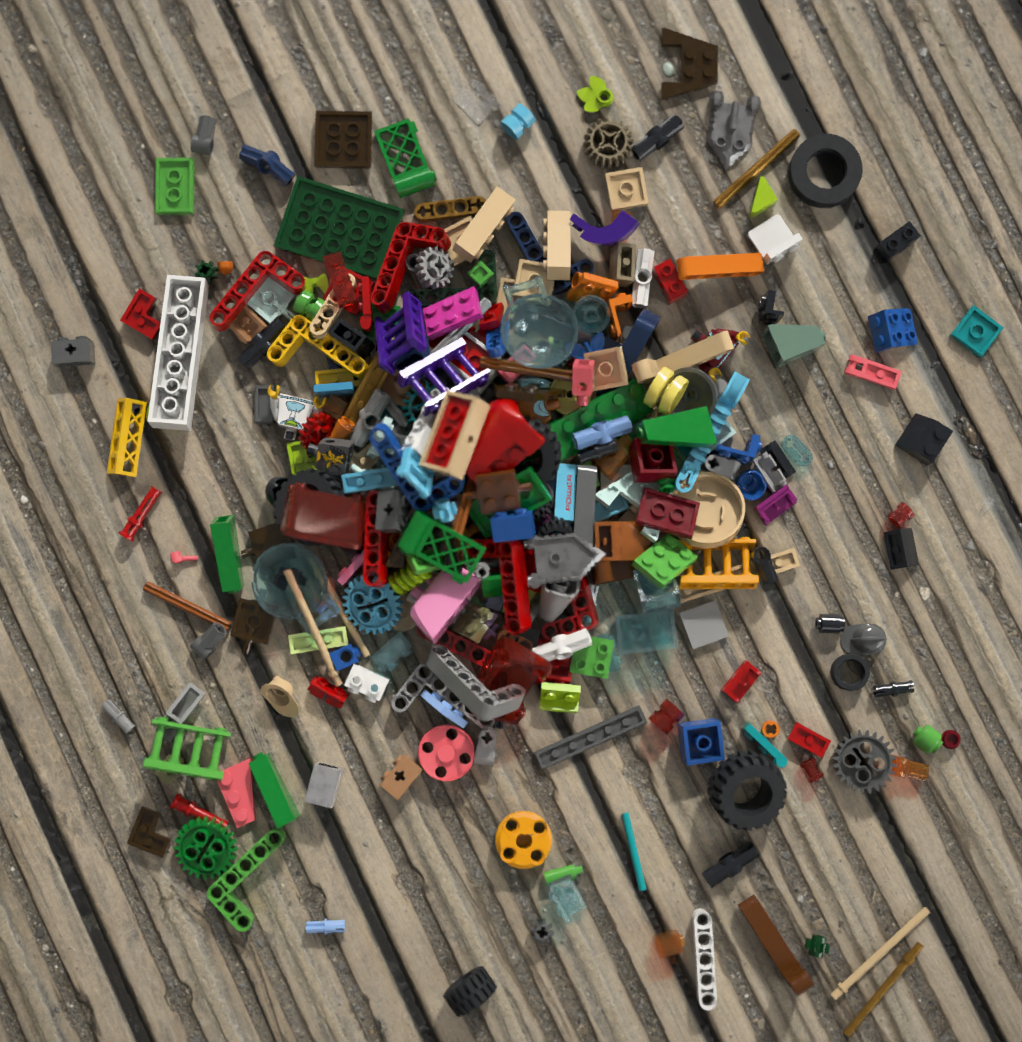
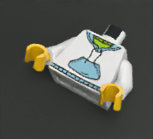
M270 385L267 392L270 396V408L274 420L278 422L280 427L286 428L284 439L295 441L297 431L303 429L301 424L307 422V417L311 419L312 413L317 415L319 411L323 412V406L326 404L327 398L325 397L320 402L318 400L319 395L313 401L281 393L279 396L280 386L277 385V391L274 392Z

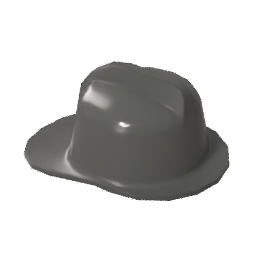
M876 624L848 626L842 632L840 638L842 648L847 653L854 655L877 654L884 649L887 640L884 630Z

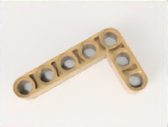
M723 331L660 359H644L631 366L638 384L651 385L663 367L673 372L680 368H693L733 351L734 346L728 331Z

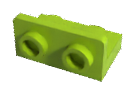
M542 682L539 709L578 713L581 685Z

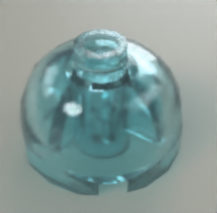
M590 294L578 299L572 309V319L575 327L585 334L599 333L604 330L610 321L609 306L604 299Z

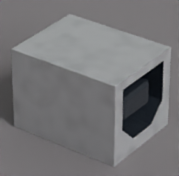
M321 762L315 763L305 802L328 808L335 806L344 768Z

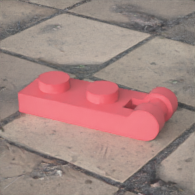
M856 355L849 356V365L845 368L844 374L892 390L896 389L902 371ZM857 364L862 365L861 370L855 369Z

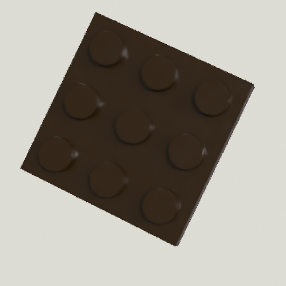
M316 111L315 168L371 169L372 111Z

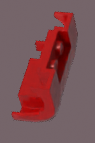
M500 398L495 399L489 404V411L465 472L475 483V475L512 470L545 442V438L536 432L523 418L518 408L519 403L514 399Z

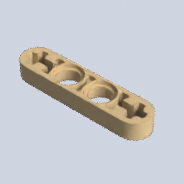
M346 273L339 277L311 322L310 331L314 338L322 339L327 336L356 289V280L352 274ZM351 281V285L347 284L345 287L344 282ZM336 295H342L343 300L340 302L333 301V297ZM327 310L334 312L333 316L329 318L323 316V314ZM322 325L323 330L316 332L315 328H320Z

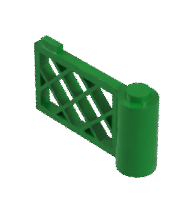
M409 118L374 131L399 198L435 186L434 182L437 181L434 170L430 171L415 135L418 132L415 122H410ZM408 125L409 132L407 136L398 133L401 127ZM389 133L392 137L388 143L381 140L380 135ZM395 137L404 140L401 148L392 144ZM407 142L415 144L416 147L413 153L404 149ZM390 148L399 151L395 159L387 155ZM402 153L411 156L407 164L398 161ZM414 158L421 160L423 166L417 168L410 165ZM396 164L405 167L403 173L395 176L393 170Z
M421 510L415 511L398 543L399 550L406 555L412 553L451 574L453 576L451 579L461 585L463 582L468 583L486 550L482 545L435 520L432 516ZM435 526L443 530L444 537L434 540L432 531ZM449 538H459L462 547L451 549ZM446 540L448 551L438 553L435 542ZM432 543L434 555L428 556L421 552L424 545ZM475 547L480 552L476 558L469 559L466 548ZM463 549L466 560L456 563L453 552ZM449 553L452 564L445 566L441 563L439 556ZM467 563L469 572L466 577L458 572L457 565Z

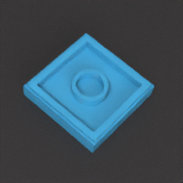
M352 382L314 385V393L316 396L319 395L318 399L353 396L356 391Z

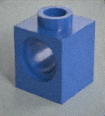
M353 644L329 653L337 671L360 662L359 657H361V653L358 647H354ZM345 651H349L352 655L349 662L342 660V654Z

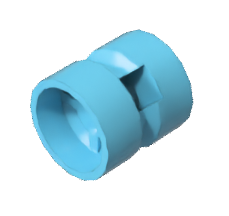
M520 103L511 110L512 115L508 114L500 122L504 131L515 140H518L525 133L524 128L528 129L536 121L533 114Z

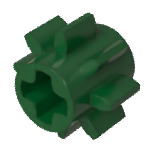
M202 260V264L199 266L195 265L198 272L194 275L206 278V281L212 284L214 278L218 279L215 272L219 271V269L213 267L214 263L212 261L205 263Z
M812 934L811 939L806 938L804 947L809 949L808 954L811 956L823 958V954H829L830 949L829 943H826V937Z

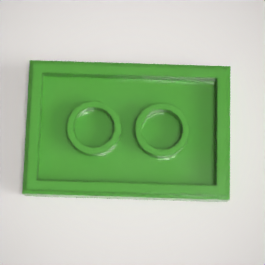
M156 158V215H194V158Z

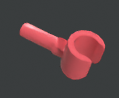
M180 551L170 553L173 563L198 561V556H181Z

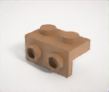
M246 304L228 328L234 331L239 341L247 344L251 342L257 333L263 332L267 325Z

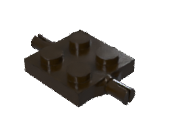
M276 523L248 532L251 548L241 551V554H244L242 555L243 559L254 555L258 560L260 569L298 556L295 549V540L284 535Z
M259 589L256 600L239 599L230 635L245 641L243 653L250 654L252 643L259 642L269 645L278 607L263 602L267 590Z

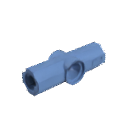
M626 415L611 421L597 422L591 425L590 428L572 433L573 443L577 450L594 444H605L612 441L615 437L632 432V424Z

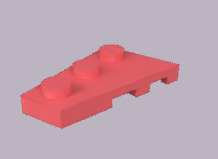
M251 758L222 770L224 772L223 779L217 781L237 828L256 820L253 775L248 764L252 762Z

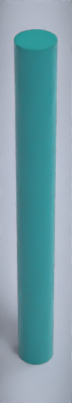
M629 812L621 813L638 889L643 891L646 890V884Z

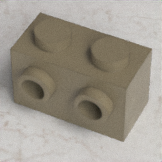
M618 242L610 248L609 279L618 281L619 287L626 288L635 281V244Z

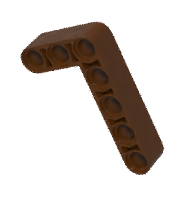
M605 561L595 563V566L591 567L594 585L644 575L632 566L633 561Z
M753 894L739 903L738 907L795 994L800 996L815 986L808 973L792 954L756 896Z

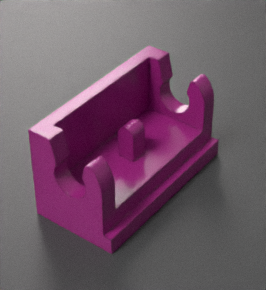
M786 484L753 508V510L763 523L767 525L796 504L797 498Z

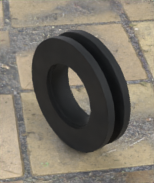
M818 134L806 139L795 151L788 167V179L795 195L804 203L816 208H832L844 203L859 186L863 173L862 160L857 149L848 140L835 134ZM815 155H831L840 162L844 172L843 180L840 184L826 189L812 183L807 174V163Z

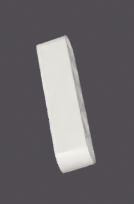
M699 908L692 914L696 994L700 1006L705 1010H712L717 1004L712 919L706 910ZM701 914L706 915L704 923L697 922V918ZM703 934L708 936L705 943L698 942L699 936ZM702 955L709 956V960L706 963L699 962ZM709 975V982L702 983V976ZM705 995L712 997L709 1003L702 1002V998Z

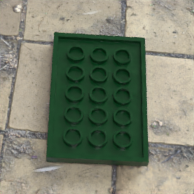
M297 176L274 243V248L337 268L342 267L359 275L377 280L397 225L402 222L405 209Z

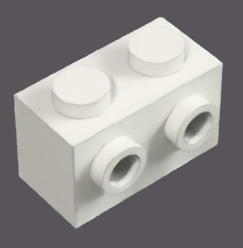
M353 664L344 685L348 687L347 691L356 695L359 692L365 694V699L375 703L376 700L381 701L391 679L358 664Z

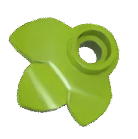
M590 76V87L577 91L579 99L586 103L584 111L590 113L597 112L601 107L610 106L614 99L613 93L606 88L605 81L596 76ZM606 96L607 100L603 101L601 97Z

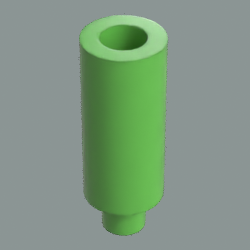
M574 864L546 871L544 872L546 884L550 886L576 879L578 874L583 873L582 865L574 867Z

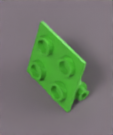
M591 636V646L573 652L569 672L608 679L614 640Z

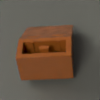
M635 521L594 522L593 547H597L606 553L599 562L634 561L652 546V542L640 533L644 526L635 524Z

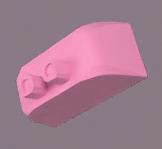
M462 568L463 576L466 577L469 571ZM441 570L437 576L432 573V577L425 581L429 585L425 591L419 586L411 591L412 596L417 601L412 607L410 615L417 627L434 644H436L482 586L481 579L474 573L468 583L463 582L461 585L451 579L453 577L451 574L444 573V570Z

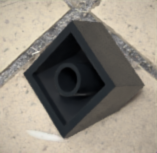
M915 413L895 445L927 466L935 461L953 433V430L937 420Z

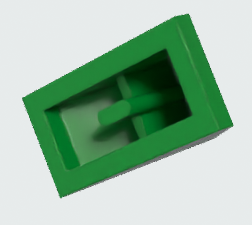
M500 571L489 572L485 579L481 577L484 598L503 596Z

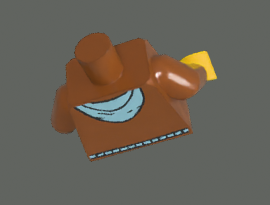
M559 399L537 402L516 400L519 403L518 408L523 418L525 416H531L532 420L539 418L544 425L546 423L550 424V420L553 419L551 411L561 408Z

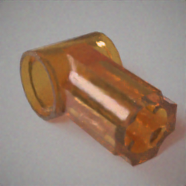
M899 756L892 760V763L897 764V767L891 768L896 773L893 776L926 781L929 774V765L909 761L907 758Z

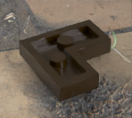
M142 806L127 844L164 858L172 838L154 832L161 813Z

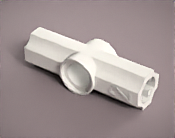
M638 249L635 281L632 290L633 303L631 305L636 308H647L655 252L651 249ZM645 275L647 277V281H639L638 276Z
M586 628L569 635H557L551 639V642L533 648L532 655L537 665L554 659H566L572 656L573 652L591 646L592 639Z

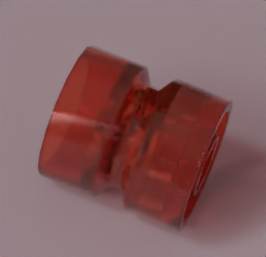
M666 698L659 706L660 710L654 711L648 719L667 736L674 728L673 723H679L685 715Z

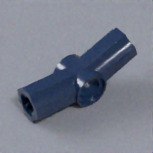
M245 144L239 153L241 161L256 166L263 174L269 173L285 187L295 177V173L281 163L279 155L272 150L264 152Z

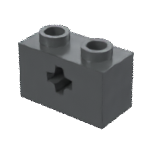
M77 336L73 340L57 338V341H51L52 364L56 367L94 365V342L87 336Z
M378 491L375 530L385 534L405 532L408 524L407 510L409 501L403 491Z

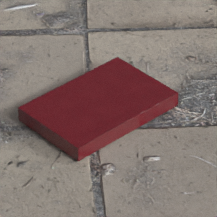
M644 487L635 524L691 540L694 534L700 502Z

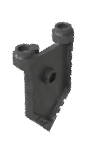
M712 91V94H710L709 103L712 112L710 113L711 119L709 120L707 142L714 149V153H717L716 156L720 158L719 161L725 170L735 160H738L739 156L743 155V152H747L752 147L754 116H756V112L761 107L759 96H749L745 106L739 105L740 102L733 101L732 104L723 103L724 96L721 91Z
M576 533L557 534V536L547 535L544 537L534 535L533 538L523 539L524 548H528V550L534 549L537 573H531V575L527 576L528 587L536 589L542 584H546V582L579 581L587 574V571L591 570V567L595 566L594 563H598L606 553L597 547H593L591 543L588 544V541L582 540L583 538Z

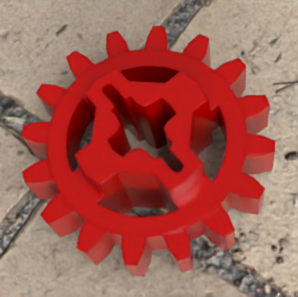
M320 411L317 415L312 413V418L307 417V422L301 424L303 429L299 430V433L302 435L298 437V440L301 441L300 445L307 450L309 444L318 446L321 440L330 437L335 427V419L331 418L327 413Z

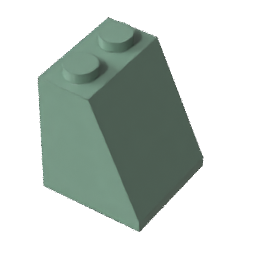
M771 324L762 332L776 368L817 352L826 344L825 333L818 326Z

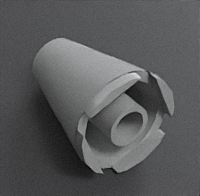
M567 580L566 582H546V584H542L539 604L540 617L545 621H555L578 594L580 589L579 581Z

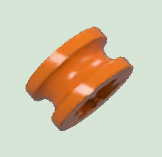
M771 720L764 722L761 728L763 735L768 738L776 737L780 731L779 725ZM766 725H775V733L767 734L765 731L767 730V728H765Z

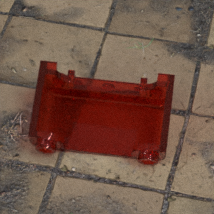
M295 482L294 485L289 484L279 528L283 535L351 549H361L366 509L364 495L353 493L352 496L346 497L306 488L307 484Z
M501 636L476 678L490 692L511 684H518L525 689V698L537 677L545 679L551 674L552 665L548 659L511 638ZM523 700L518 710L492 720L518 725L526 714Z

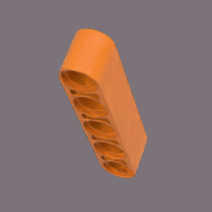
M762 253L688 256L676 260L679 280L744 277L764 273Z

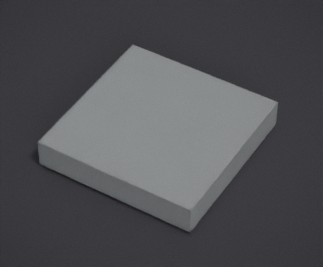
M716 600L679 613L692 650L729 636Z

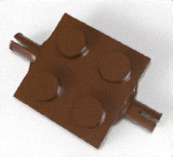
M515 469L475 475L476 491L464 492L465 501L477 499L482 515L521 509V492L532 491L531 482L519 484L516 479Z

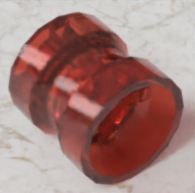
M904 502L897 505L895 511L887 514L890 522L899 529L905 525L907 520H911L915 516L911 508Z

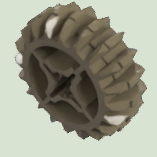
M606 117L605 122L598 119V125L593 122L592 128H587L586 132L588 134L584 135L585 142H583V147L586 148L584 153L589 154V160L595 159L594 165L600 162L601 168L604 167V164H608V169H611L612 164L617 168L619 162L624 164L625 158L630 157L629 152L633 151L631 145L634 143V140L631 139L632 132H627L629 127H622V121L617 124L616 118L609 122V118ZM596 135H598L601 142L597 149L593 144V139ZM620 137L624 145L621 151L618 150L616 144ZM606 152H607V153H610L611 155H610V156H609V155H603V153H606Z

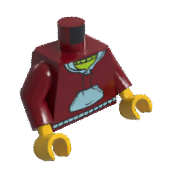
M711 329L707 336L696 330L690 339L697 343L720 332L728 331L735 350L739 344L737 341H740L742 345H747L743 338H750V335L746 331L737 332L728 329ZM733 351L698 365V369L705 372L713 382H716L717 380L714 376L720 375L722 377L720 368Z

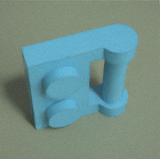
M409 446L403 450L401 465L396 473L401 478L404 477L418 491V495L425 499L431 493L434 472L419 465L421 457Z

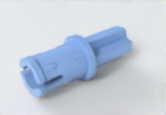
M325 919V921L306 922V933H325V935L333 932L345 933V920L327 921Z

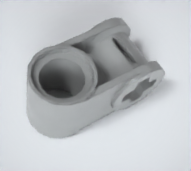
M710 455L705 458L706 461L702 463L704 471L725 476L733 482L736 481L741 465L740 462L717 455ZM711 460H713V464L716 465L713 468H710L711 465L708 463Z
M492 728L481 730L476 746L474 764L493 766L496 750V732ZM486 732H489L490 736L493 737L489 742H486L485 738L482 737V735H486Z

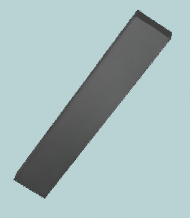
M640 705L541 748L535 751L534 754L541 770L640 727L646 724L647 720Z

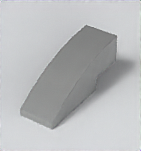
M189 682L165 713L164 717L168 718V722L186 724L206 693ZM165 728L163 738L172 743L175 739L176 730Z

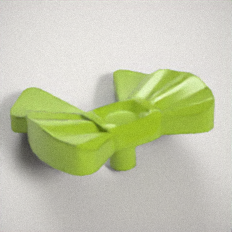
M323 273L319 277L311 279L304 277L307 291L313 294V288L319 287L324 294L329 287L326 274Z

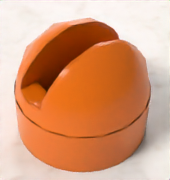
M218 262L219 272L223 275L231 274L233 262Z

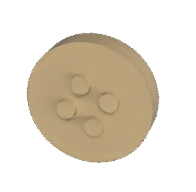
M699 472L689 492L679 493L675 490L671 493V495L700 502L693 538L690 540L677 536L683 542L697 548H716L731 541L739 532L745 516V501L740 489L729 478L713 472ZM685 478V480L679 481V483L681 484V489L684 487H688V485L686 484L687 478Z

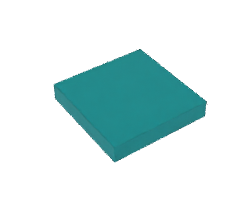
M972 305L949 336L981 358L1004 327L975 305Z

